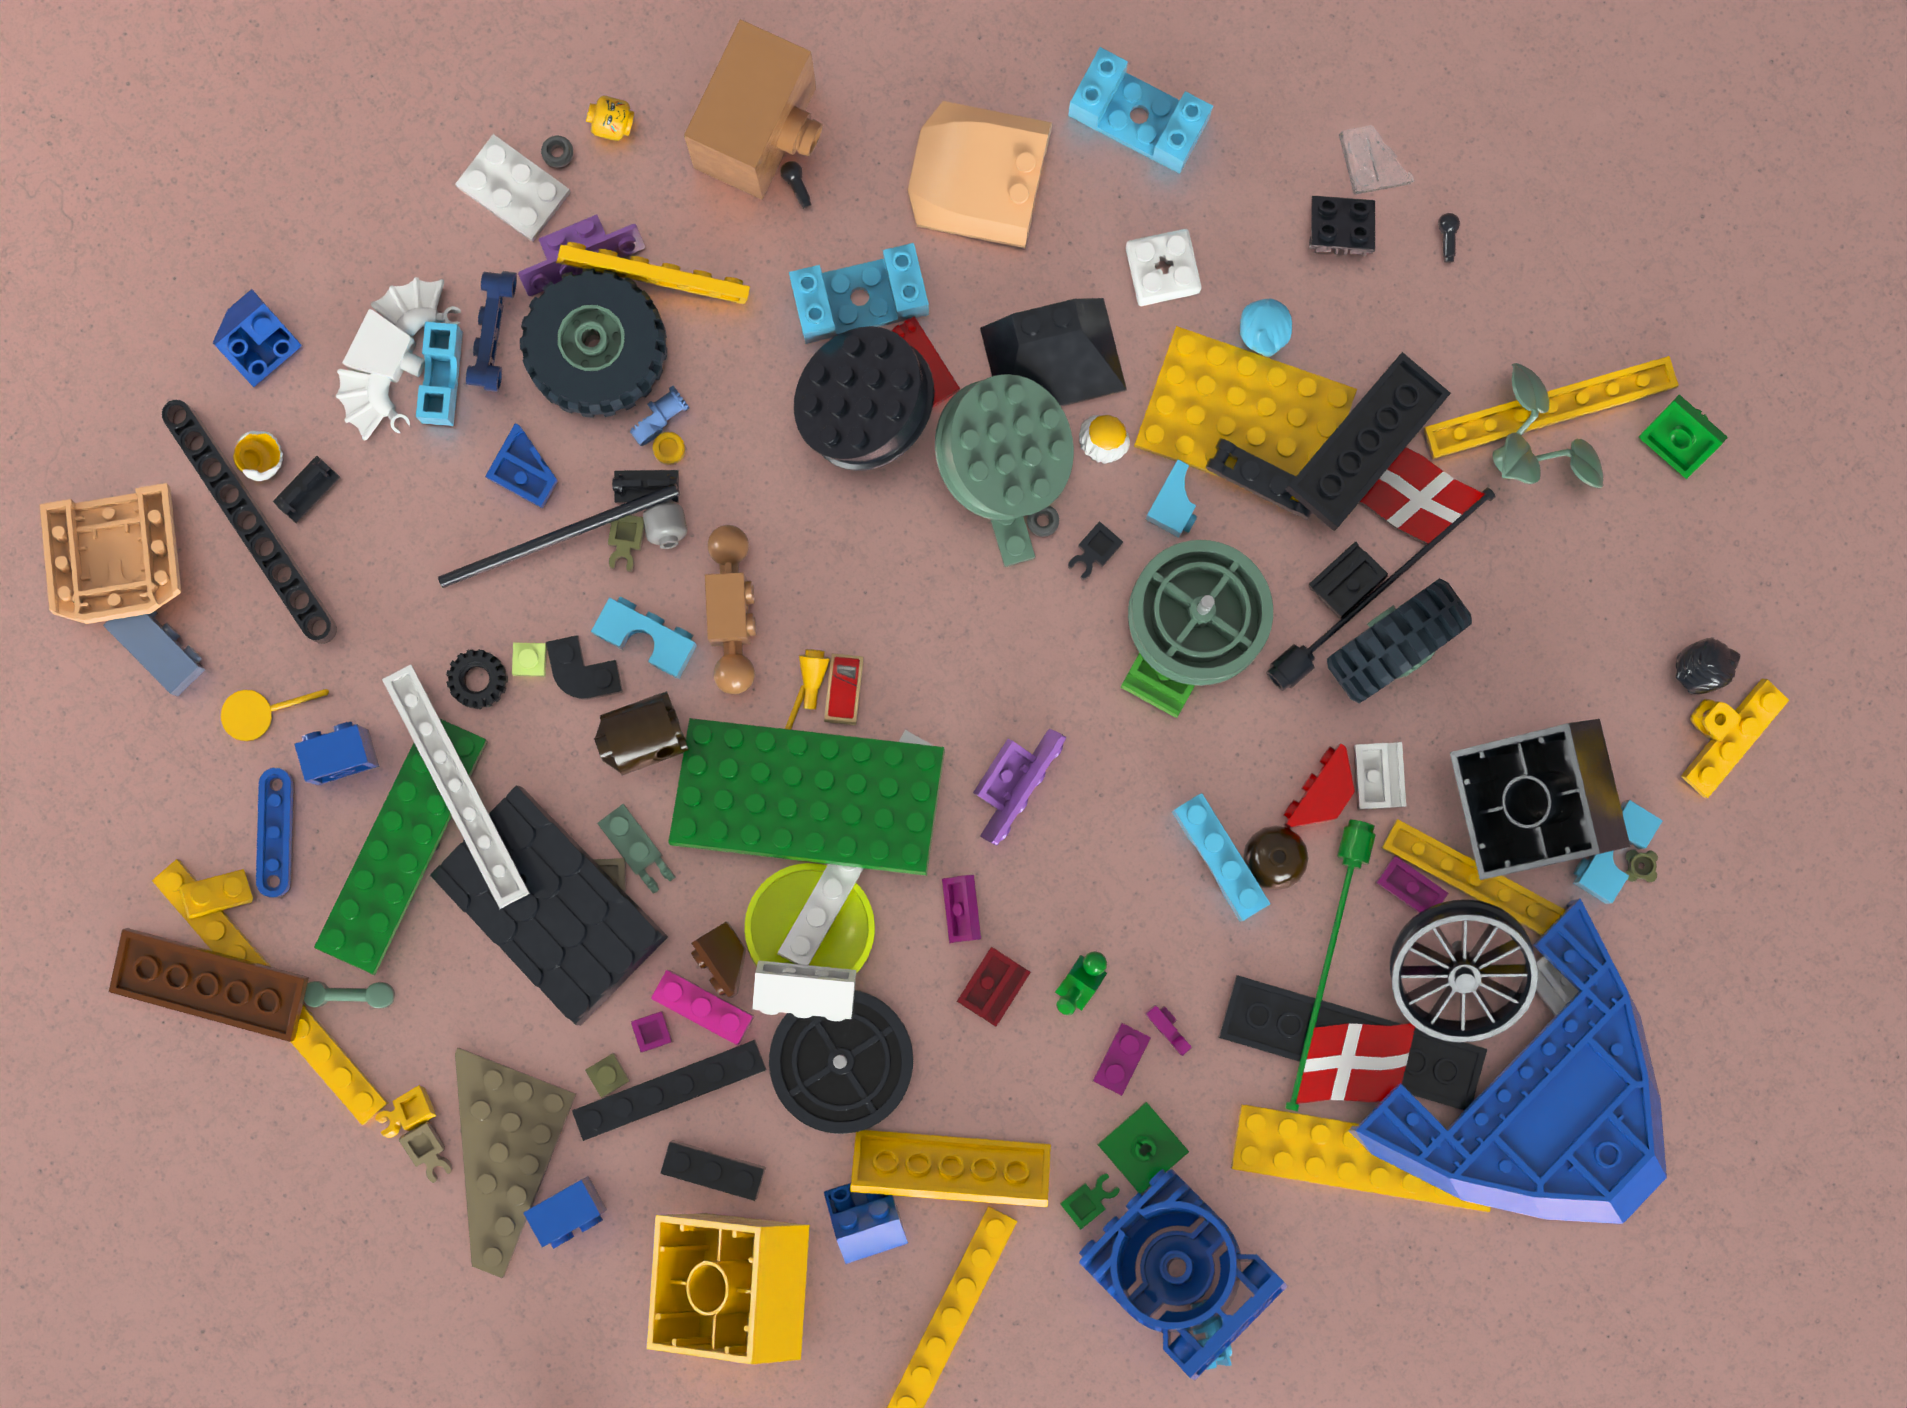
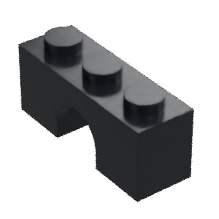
M672 1140L669 1142L660 1174L755 1201L758 1198L766 1167L737 1158L733 1159L713 1154L702 1148Z

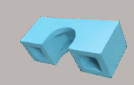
M425 322L422 354L425 358V374L423 385H419L416 409V418L422 424L454 426L463 331L457 324Z
M609 597L591 632L622 650L628 639L634 634H649L654 640V651L648 662L654 667L680 679L697 647L696 643L691 640L693 635L677 626L674 631L663 626L665 620L649 611L646 616L634 611L637 605L623 597H619L617 601Z
M1631 800L1624 801L1621 804L1629 842L1639 850L1647 848L1663 820ZM1614 851L1592 855L1588 859L1582 858L1573 873L1577 876L1573 884L1605 904L1613 903L1629 875L1618 869L1613 860Z

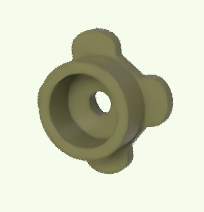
M1630 850L1626 853L1625 858L1628 861V870L1625 873L1629 875L1627 880L1631 882L1637 879H1645L1647 882L1656 880V861L1658 856L1654 851L1638 853L1636 850ZM1640 863H1643V864H1644V868H1643V869H1640V868H1639L1638 865H1639Z

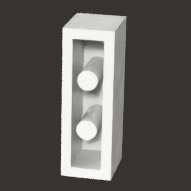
M758 961L755 972L752 1010H760V1012L767 1015H775L779 1012L793 1013L794 1016L799 1018H809L812 1015L824 1016L831 1021L851 1019L856 970Z

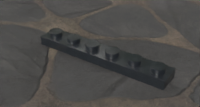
M753 1040L574 1109L572 1113L582 1140L585 1141L756 1075L767 1069L756 1040Z

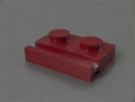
M991 947L956 1002L997 1027L1031 972Z

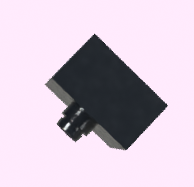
M1600 719L1566 723L1450 752L1480 880L1631 847Z

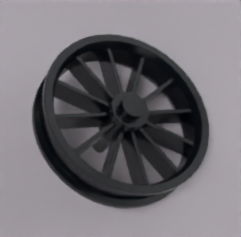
M1452 900L1425 909L1403 927L1394 942L1390 955L1392 989L1399 1009L1416 1028L1432 1037L1445 1041L1474 1042L1502 1033L1514 1025L1528 1010L1537 989L1538 969L1527 932L1508 912L1483 901ZM1462 921L1461 941H1455L1451 946L1439 926ZM1467 921L1489 924L1471 952H1468ZM1498 928L1512 938V940L1481 955ZM1433 929L1450 958L1416 941ZM1521 949L1525 958V964L1490 965ZM1409 950L1438 964L1432 966H1403ZM1488 977H1523V980L1516 992ZM1401 978L1436 979L1407 993ZM1480 985L1510 1001L1499 1010L1493 1012L1478 987ZM1446 987L1429 1013L1415 1004L1417 1001ZM1454 993H1460L1459 1021L1439 1018V1015ZM1466 993H1474L1487 1016L1465 1020Z

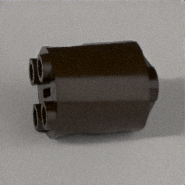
M667 691L600 715L601 721L594 738L602 761L620 772L622 776L689 750Z

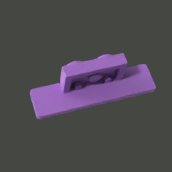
M596 214L539 238L547 260L519 271L518 275L528 296H533L544 291L543 287L552 281L553 284H556L563 280L561 275L572 272L573 275L583 273L582 268L556 263L560 244L567 246V242L580 243L586 246V250L597 253L599 249H607L617 252V257L620 258L644 249L645 244L636 224H631L606 235Z
M1049 729L1033 754L1014 741L1007 739L973 792L997 809L980 837L996 846L1007 837L1011 829L1010 825L1015 817L1025 809L1028 797L1033 789L1043 781L1046 774L1045 771L1051 761L1061 753L1066 736Z

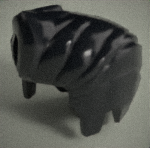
M1713 637L1700 640L1687 646L1677 655L1676 679L1683 684L1690 694H1706L1716 691L1733 681L1732 679L1736 673L1735 669L1740 661V654Z

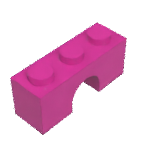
M671 970L665 971L651 997L652 1000L735 1045L741 1043L755 1017Z

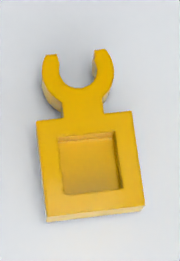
M418 1085L392 1101L395 1110L391 1112L382 1111L376 1115L375 1119L382 1124L390 1120L389 1126L382 1130L381 1134L391 1138L399 1133L401 1126L403 1129L411 1131L435 1117L436 1113L426 1089Z

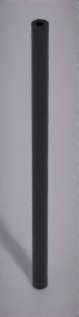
M676 483L438 576L439 583L442 588L530 555L680 496L679 489Z

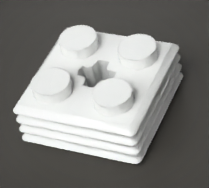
M1188 229L1127 241L1126 253L1139 306L1200 293L1201 282ZM1159 261H1165L1166 264L1171 265L1167 274H1163L1161 269L1155 268L1159 265Z

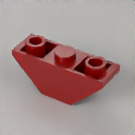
M1341 743L1335 749L1329 746L1319 761L1323 764V767L1317 776L1311 773L1301 787L1305 793L1300 801L1293 800L1284 812L1283 816L1288 818L1283 824L1285 827H1300L1332 821L1338 818L1355 793L1346 746Z

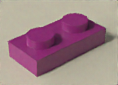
M1396 856L1391 859L1376 881V884L1418 913L1442 903L1449 894Z
M974 875L943 878L942 884L949 943L981 939Z
M1121 1023L1093 1081L1122 1096L1151 1037Z

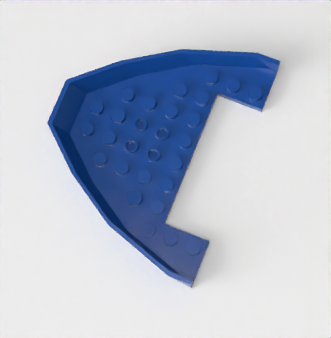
M1580 898L1570 901L1566 905L1568 909L1533 944L1579 992L1447 1129L1402 1084H1398L1358 1126H1352L1348 1130L1372 1155L1462 1201L1546 1220L1623 1224L1667 1178L1661 1099L1641 1016Z

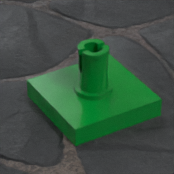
M1679 394L1639 435V438L1687 479L1728 437L1708 420L1706 414L1702 415L1701 410L1694 408Z
M1147 1102L1097 1144L1137 1192L1141 1194L1151 1186L1149 1184L1150 1180L1160 1170L1163 1169L1167 1172L1189 1153L1188 1149Z

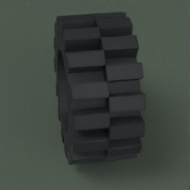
M473 649L467 650V653L457 655L458 658L455 661L452 660L450 671L447 670L446 674L448 676L446 683L447 687L450 688L451 695L458 702L469 708L482 709V707L488 708L493 706L492 703L498 702L501 699V694L505 693V684L508 683V677L505 674L506 669L501 664V661L491 653L480 649L477 651ZM474 667H482L489 674L487 687L477 692L469 690L465 684L467 672Z

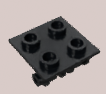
M1312 196L1309 249H1315V253L1331 252V249H1334V254H1338V250L1343 249V255H1347L1348 250H1350V254H1360L1362 256H1366L1367 253L1373 254L1375 252V200Z

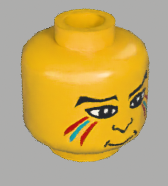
M603 95L597 100L596 104L590 103L586 122L591 123L593 135L619 141L624 135L629 136L634 111L630 110V105L627 101Z

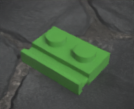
M1139 653L1120 688L1177 718L1195 685L1183 684L1163 676L1152 668Z

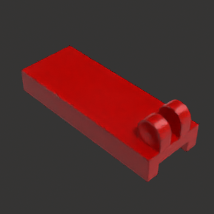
M915 316L911 319L908 318L904 323L895 326L891 330L915 348L927 361L934 380L933 407L960 390V387Z

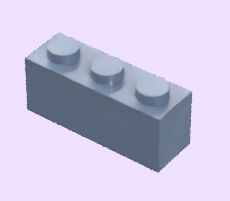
M156 610L149 614L108 620L103 626L170 694L178 697L206 670L199 663L202 657L189 645L184 648L177 641L180 635L168 623L162 626L154 618L158 614Z

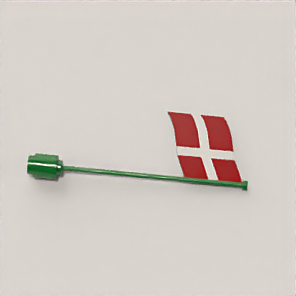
M1349 820L1348 826L1344 827L1337 854L1338 858L1343 859L1342 865L1348 868L1291 1100L1286 1102L1285 1106L1286 1109L1297 1112L1299 1109L1297 1104L1316 1101H1382L1398 1084H1402L1415 1031V1026L1411 1023L1394 1026L1349 1023L1315 1028L1354 868L1361 869L1362 864H1369L1376 834L1373 833L1375 826L1363 821Z

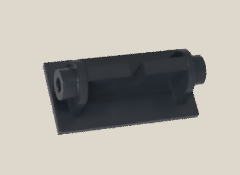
M316 456L272 502L297 523L336 483L340 476L320 457Z
M679 470L614 471V478L612 480L614 502L627 503L675 483L679 489ZM679 496L672 498L671 500H673L674 502H679Z

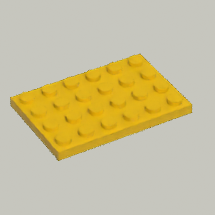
M1176 326L1134 447L1176 462L1179 459L1190 467L1216 475L1207 470L1205 466L1210 458H1214L1217 452L1215 447L1219 439L1222 438L1246 452L1297 476L1348 416L1357 389ZM1228 457L1225 465L1233 469L1237 460ZM1291 496L1290 499L1299 502L1296 498Z

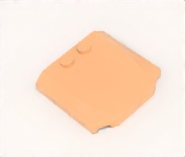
M942 101L920 130L908 185V194L917 227L1026 249L1033 207L1044 156H1046L1052 122Z
M167 483L135 488L136 493L79 503H74L72 499L39 504L49 610L53 614L89 624L152 613L181 593L171 489Z

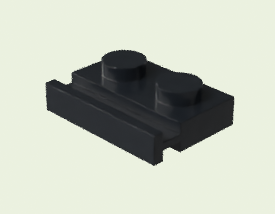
M1355 541L1309 583V588L1342 619L1388 577V573Z

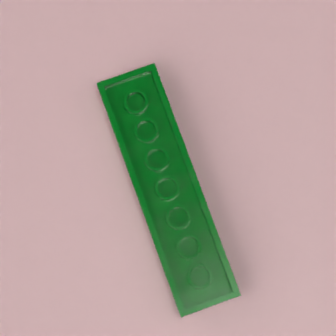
M440 719L469 777H471L488 741ZM413 743L314 946L315 949L374 976L452 817L415 743Z

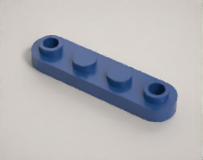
M280 768L266 770L259 779L256 886L261 894L272 898L283 896L291 885L294 784L291 775ZM276 779H280L283 783L282 788L278 791H275L272 787L273 781ZM274 875L280 879L279 885L275 888L270 885V879Z

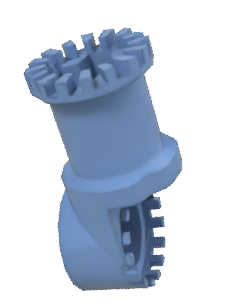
M671 386L669 388L670 392L656 402L650 401L647 405L653 414L647 416L646 419H642V422L639 421V426L634 425L636 429L631 428L630 433L640 446L646 445L661 434L663 427L668 424L667 420L681 410L687 411L689 409V406L674 386Z

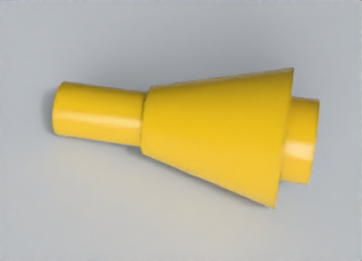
M805 649V655H799L803 686L805 688L803 707L805 709H816L818 689H820L830 661L829 657H824L825 651Z

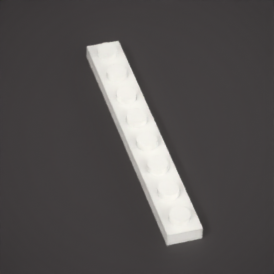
M412 665L383 678L384 685L499 908L501 909L530 894Z
M907 730L904 731L899 742L933 746ZM828 864L777 954L794 964L809 965L864 868Z

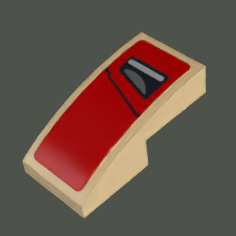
M832 653L824 722L856 725L864 657Z

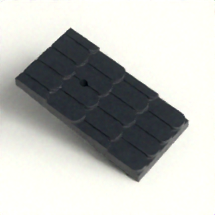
M516 785L507 794L506 798H503L489 813V816L530 894L500 909L465 840L450 853L430 876L456 905L470 916L492 942L505 952L536 987L541 989L566 1018L570 1019L575 1025L581 1026L668 936L523 787Z

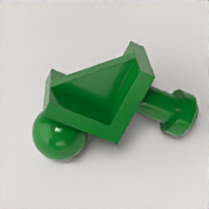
M1093 951L1085 957L1079 956L1068 975L1055 991V993L1061 996L1056 1004L1059 1012L1064 1015H1072L1076 1008L1082 1011L1107 975V972H1105L1107 960L1102 953Z

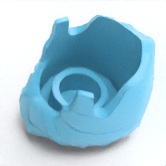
M1269 298L1252 302L1244 308L1240 319V336L1247 347L1263 356L1270 357L1289 342L1292 334V317L1284 304Z

